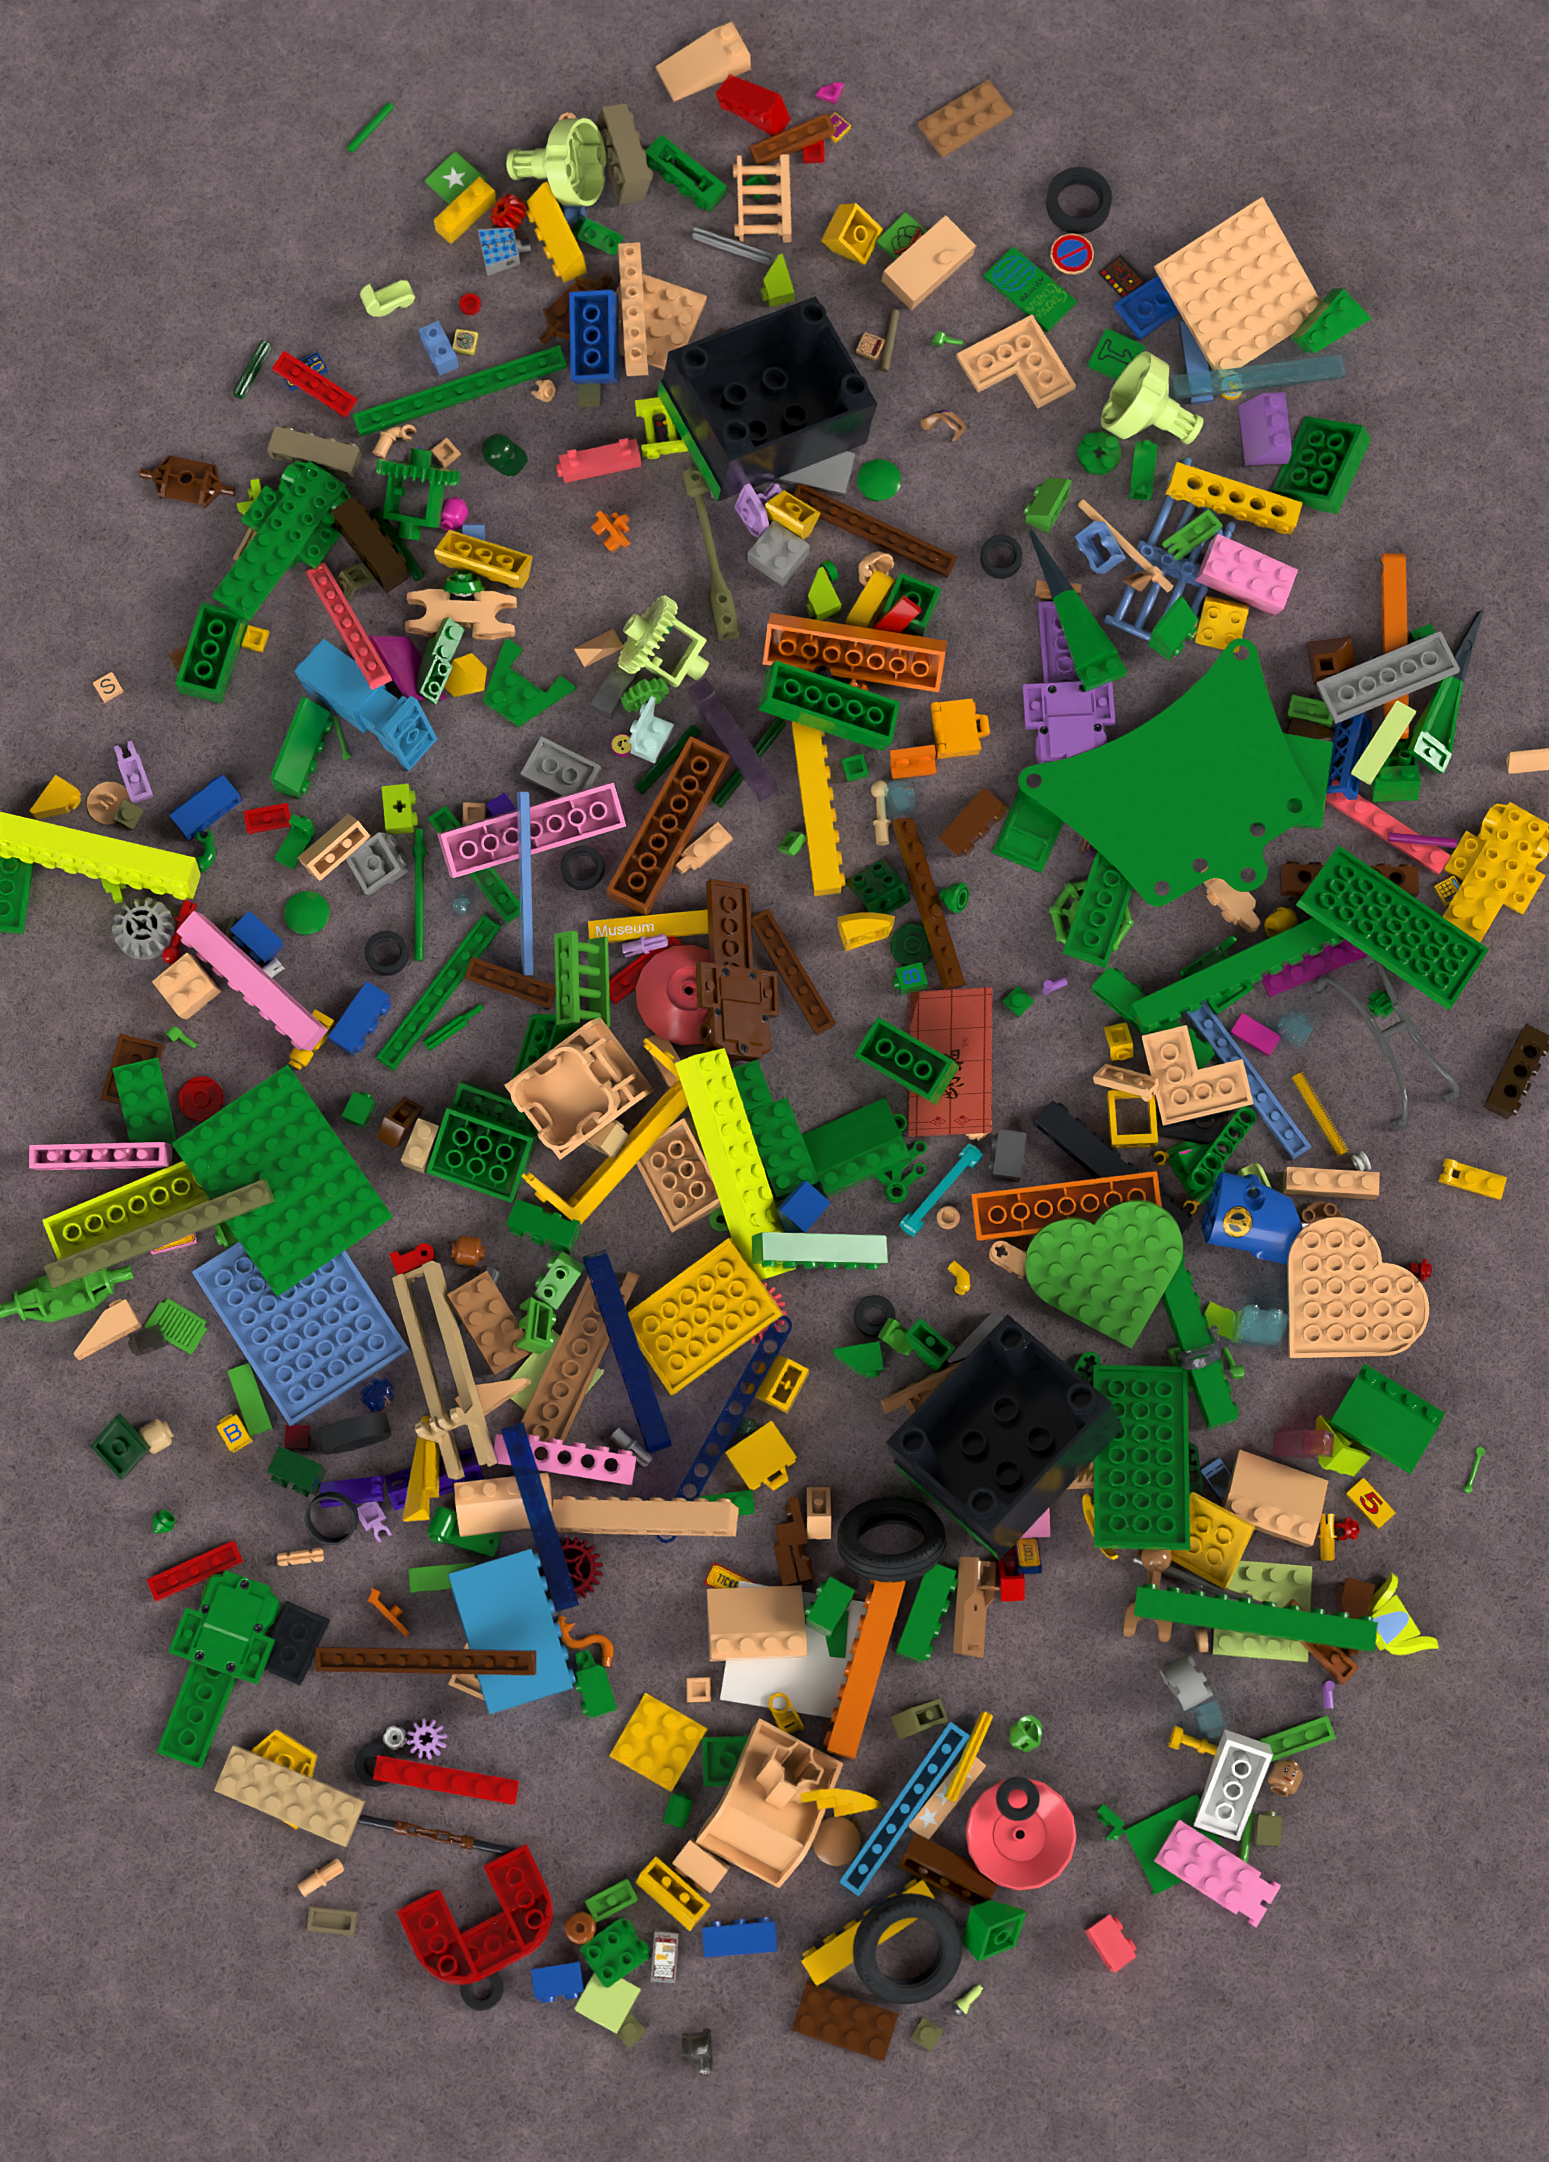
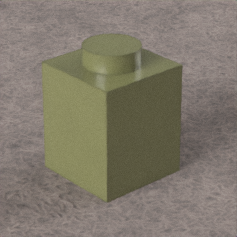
M1262 1810V1815H1256L1253 1844L1280 1847L1283 1817H1276L1277 1812Z

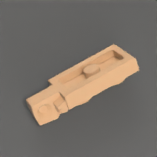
M717 822L681 854L683 859L676 864V869L683 874L690 867L693 870L702 867L730 843L733 837Z

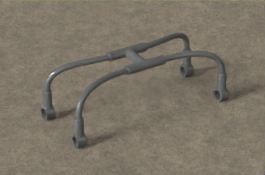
M1369 955L1363 959L1367 968L1377 963ZM1378 962L1385 987L1394 1005L1393 1008L1401 1021L1383 1031L1380 1030L1374 1018L1370 1017L1359 1000L1345 986L1333 978L1320 977L1318 982L1312 985L1315 993L1318 994L1328 988L1327 983L1334 985L1342 991L1364 1016L1365 1023L1394 1069L1403 1105L1402 1115L1392 1123L1396 1132L1408 1126V1097L1401 1071L1386 1039L1400 1031L1407 1030L1413 1042H1416L1427 1059L1452 1086L1453 1089L1443 1096L1447 1104L1460 1098V1090L1457 1083L1421 1041V1036L1406 1013L1402 1003L1398 1002L1385 966Z

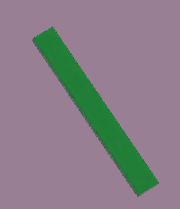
M484 914L480 917L375 1057L376 1060L395 1072L463 981L471 958H480L502 926Z

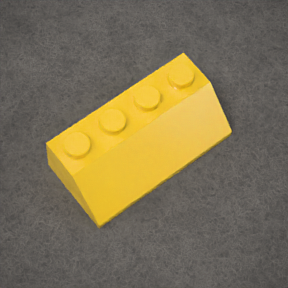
M545 182L527 200L529 210L526 211V215L530 223L535 222L537 226L534 229L539 241L543 240L546 245L543 247L547 259L552 258L554 265H551L556 277L561 276L564 283L587 273L583 254L548 182Z
M452 530L446 533L434 551L437 561L445 564L447 567L468 570L472 572V575L477 574L491 581L502 582L510 587L520 589L523 588L529 578L533 558L531 555Z

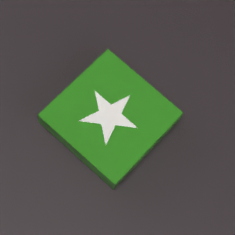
M454 152L425 179V183L451 204L478 177L485 182L486 178L457 152Z

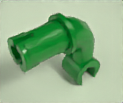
M206 828L208 836L205 839L202 838L199 831L197 832V839L203 845L204 852L201 856H197L196 861L199 871H203V873H206V870L210 868L216 854L213 844L214 835L208 828Z

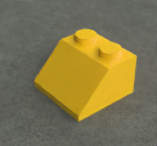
M857 203L839 204L821 241L831 251L866 265L883 228Z
M785 490L769 500L765 505L767 517L771 523L775 520L802 540L811 534L821 514Z

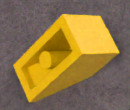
M55 775L30 809V813L35 819L69 813L71 809H75L79 805L81 793L76 787Z

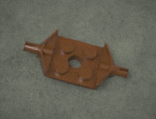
M605 274L598 282L576 277V282L549 308H543L548 325L547 330L538 337L543 344H546L553 336L570 340L569 292L604 290L613 281L608 274Z
M170 455L153 471L141 468L139 473L140 478L152 479L154 481L159 499L164 497L203 505L204 508H207L219 494L234 496L236 492V487L223 485L215 464ZM184 475H191L192 480L189 483L181 482V478Z

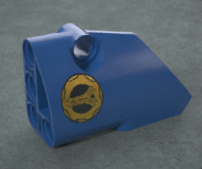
M1220 1172L1203 1215L1201 1226L1205 1242L1208 1244L1248 1251L1259 1259L1287 1264L1291 1244L1297 1234L1303 1229L1292 1198L1262 1184L1260 1178L1255 1174H1248L1242 1177L1225 1172Z

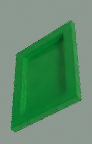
M1019 789L992 853L1013 861L1015 864H1020L1042 873L1064 821Z

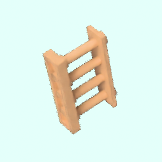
M789 154L780 155V163L767 166H742L741 156H737V164H733V177H738L739 223H735V237H739V241L744 242V234L778 233V236H782L783 243H791ZM776 174V176H781V183H777V185L742 186V175ZM777 194V196H781V202L777 203V205L743 206L742 195ZM743 214H777V216H782V222H778V225H743Z

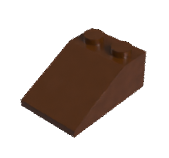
M1349 1577L1336 1584L1333 1597L1337 1598V1612L1348 1613L1349 1618L1358 1619L1359 1615L1367 1616L1375 1585ZM1345 1648L1346 1655L1350 1658L1358 1654V1650Z

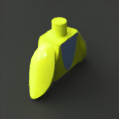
M1390 1572L1385 1583L1372 1596L1367 1615L1373 1617V1622H1378L1377 1647L1381 1651L1386 1649L1389 1653L1395 1655H1407L1425 1649H1439L1437 1639L1428 1636L1416 1637L1421 1634L1398 1596L1392 1597L1397 1588L1398 1577Z

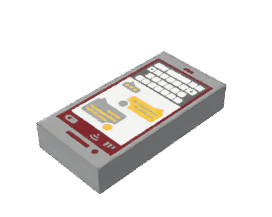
M654 1932L651 1982L675 1983L678 1933Z

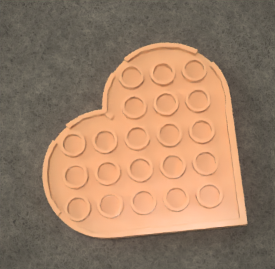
M1343 1217L1321 1218L1305 1226L1293 1240L1287 1260L1289 1358L1389 1356L1408 1349L1422 1335L1429 1317V1302L1423 1285L1405 1268L1396 1264L1382 1262L1381 1252L1375 1238L1362 1225Z

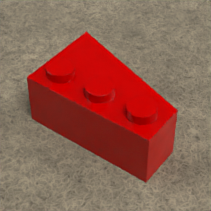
M729 74L715 93L719 106L723 110L734 113L772 137L782 133L791 121L781 94Z

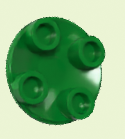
M875 459L861 467L857 476V484L860 491L869 500H887L900 489L901 475L893 463L883 459Z
M303 891L289 899L285 906L284 917L290 929L298 934L307 936L317 933L324 928L330 918L328 903L320 894L312 891Z

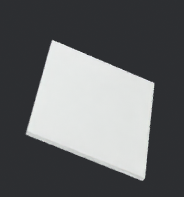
M741 1581L738 1584V1588L771 1587ZM802 1592L804 1613L811 1601L816 1602L818 1598L816 1594ZM852 1600L847 1608L849 1615L845 1658L829 1657L825 1636L806 1626L807 1618H805L807 1655L805 1657L726 1661L720 1700L769 1708L770 1697L774 1693L780 1692L787 1695L795 1712L831 1718L834 1707L839 1708L841 1700H837L840 1685H846L848 1677L843 1676L847 1662H852L854 1654L850 1653L854 1637L858 1639L860 1637L861 1631L857 1630L861 1614L866 1615L868 1608L863 1607L864 1602ZM781 1696L775 1697L772 1701L774 1709L783 1710L786 1706V1700Z

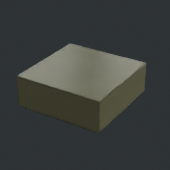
M600 383L578 384L579 407L600 406Z

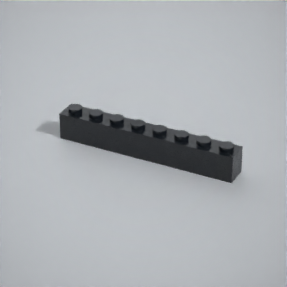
M1052 1101L1034 1121L1036 1128L1096 1179L1138 1174L1139 1172L1135 1165L1123 1161L1120 1158L1121 1154L1115 1148L1111 1147L1109 1149L1103 1143L1104 1140L1100 1135L1088 1131L1085 1128L1086 1124L1078 1117L1074 1119L1068 1114L1069 1110L1060 1102L1057 1104ZM1160 1192L1162 1208L1172 1215L1179 1226L1181 1235H1183L1194 1221L1191 1219L1192 1215L1185 1208H1178L1173 1203L1174 1199L1165 1192L1162 1194Z

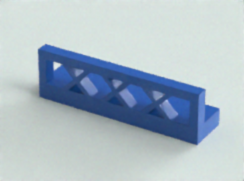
M1364 712L1346 719L1353 720L1346 730L1343 729L1345 720L1336 724L1327 794L1342 792L1348 800L1357 799L1360 779L1353 776L1351 772L1368 746L1372 721ZM1348 737V743L1340 749V743ZM1344 756V763L1336 768V762ZM1340 775V784L1331 786L1332 781Z

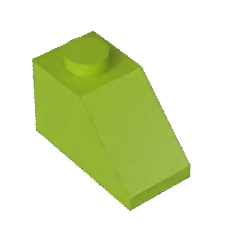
M783 254L777 256L763 280L764 288H761V295L763 301H768L769 308L793 302L795 299V292Z
M823 567L818 569L808 594V604L806 605L809 616H814L816 620L820 621L841 612V603Z

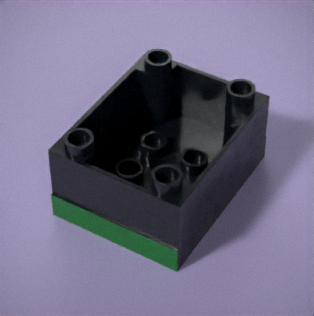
M816 296L669 351L663 378L660 380L657 393L717 502L741 493L743 486L750 483L751 487L754 488L866 444L870 433L869 428L877 407V402L868 388L866 379L861 376L830 322L826 309L819 303Z
M1007 1314L886 1441V1444L894 1458L893 1462L897 1470L1000 1560L1118 1435L1123 1427L1116 1415L1113 1403Z

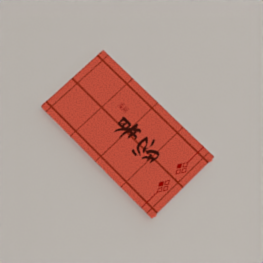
M992 987L911 992L910 1036L952 1059L960 1067L936 1106L909 1090V1137L991 1133Z

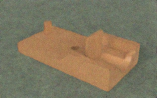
M959 1557L953 1653L973 1658H984L986 1610L996 1599V1590H1001V1588L996 1587L998 1563L979 1561L978 1557Z

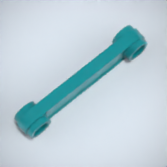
M969 1143L959 1154L960 1161L914 1214L909 1212L900 1222L899 1226L906 1234L914 1237L925 1224L922 1222V1218L966 1167L970 1166L973 1169L982 1159L984 1154L976 1146Z

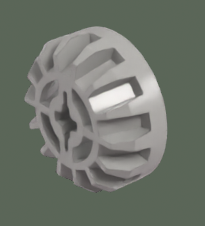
M149 897L142 900L134 898L133 902L128 905L123 904L119 914H115L114 926H112L114 938L119 948L128 956L140 960H148L160 956L163 950L170 946L176 930L170 911L163 903L154 901ZM140 910L149 911L147 916H135L133 914L134 912ZM153 914L157 919L156 930L152 921L150 920V917ZM127 920L134 931L131 936L126 929ZM137 924L147 926L149 931L147 929L140 930Z

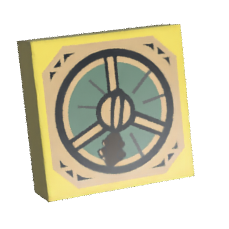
M456 329L453 343L454 352L474 355L478 333Z

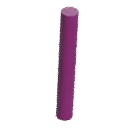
M1391 832L1388 835V841L1457 847V839Z

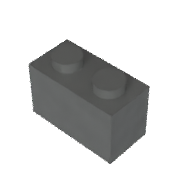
M999 1129L998 1136L993 1135L991 1149H996L995 1157L990 1158L988 1171L992 1172V1178L1015 1182L1020 1181L1027 1133Z

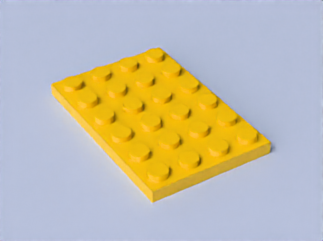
M728 1238L621 1317L620 1320L672 1396L784 1314L732 1238Z

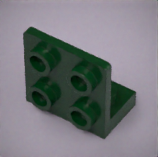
M880 859L845 881L850 890L862 902L866 913L873 912L888 915L911 901L904 882L884 859Z

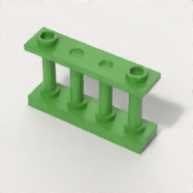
M575 931L554 934L557 1025L580 1023V1019L591 1021L600 1017L607 1027L610 1028L608 937L589 939L588 943L578 942V932ZM578 951L588 953V966L579 964ZM579 974L589 975V988L579 987ZM579 996L589 998V1011L580 1010Z

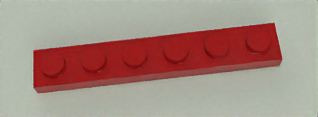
M379 1755L377 1756L373 1780L512 1805L516 1803L519 1787L518 1780Z

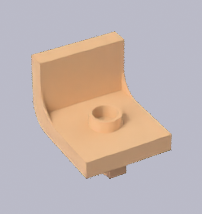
M759 1718L752 1727L722 1799L700 1828L695 1843L780 1888L808 1852L826 1810H818L817 1800L802 1803L800 1793L833 1789L843 1763Z

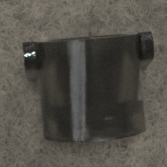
M708 2028L703 2029L702 2032L682 2033L683 2064H699L700 2076H709L713 2067L711 2030Z

